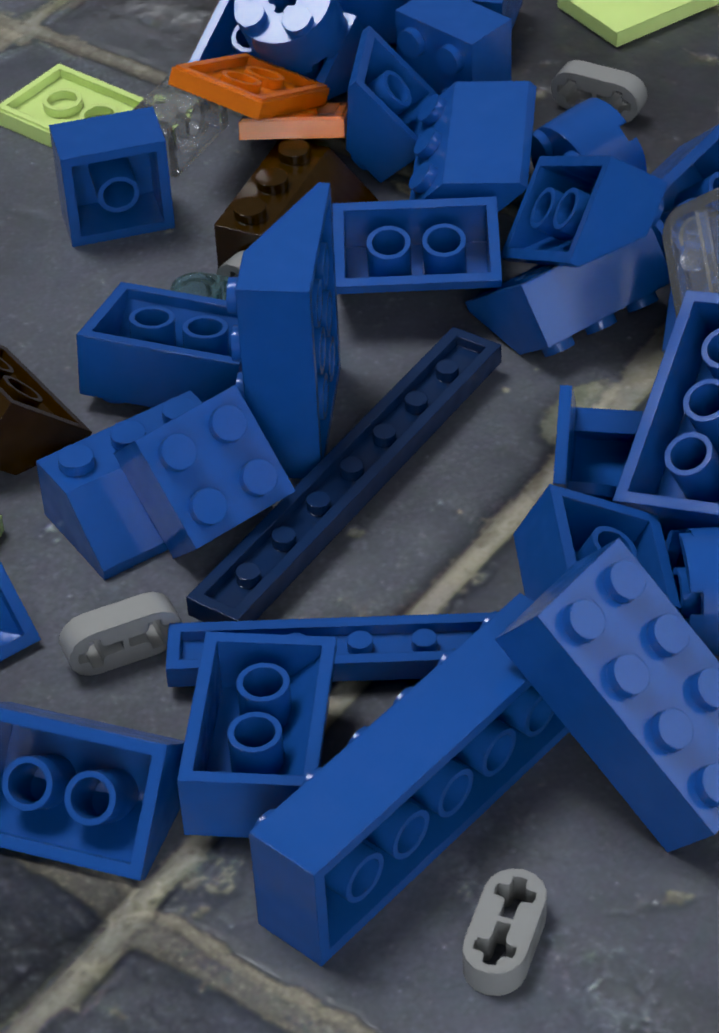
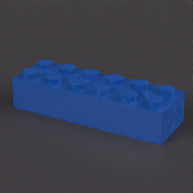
M519 593L499 612L494 611L490 613L472 636L457 649L452 648L448 650L429 674L414 687L404 689L397 696L393 705L370 726H364L357 730L347 746L325 766L312 770L304 779L301 787L276 809H270L260 816L253 829L249 832L259 925L322 967L569 733V730L495 640L535 602L534 600Z

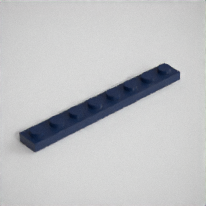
M452 327L294 487L296 491L283 498L186 597L188 615L202 622L257 620L501 363V344Z

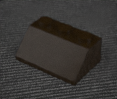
M279 139L214 224L218 269L239 251H245L319 182L331 183L332 203L375 202L379 200L329 147L307 143L302 139Z
M0 345V470L18 475L37 466V460L89 437L92 431L7 347Z

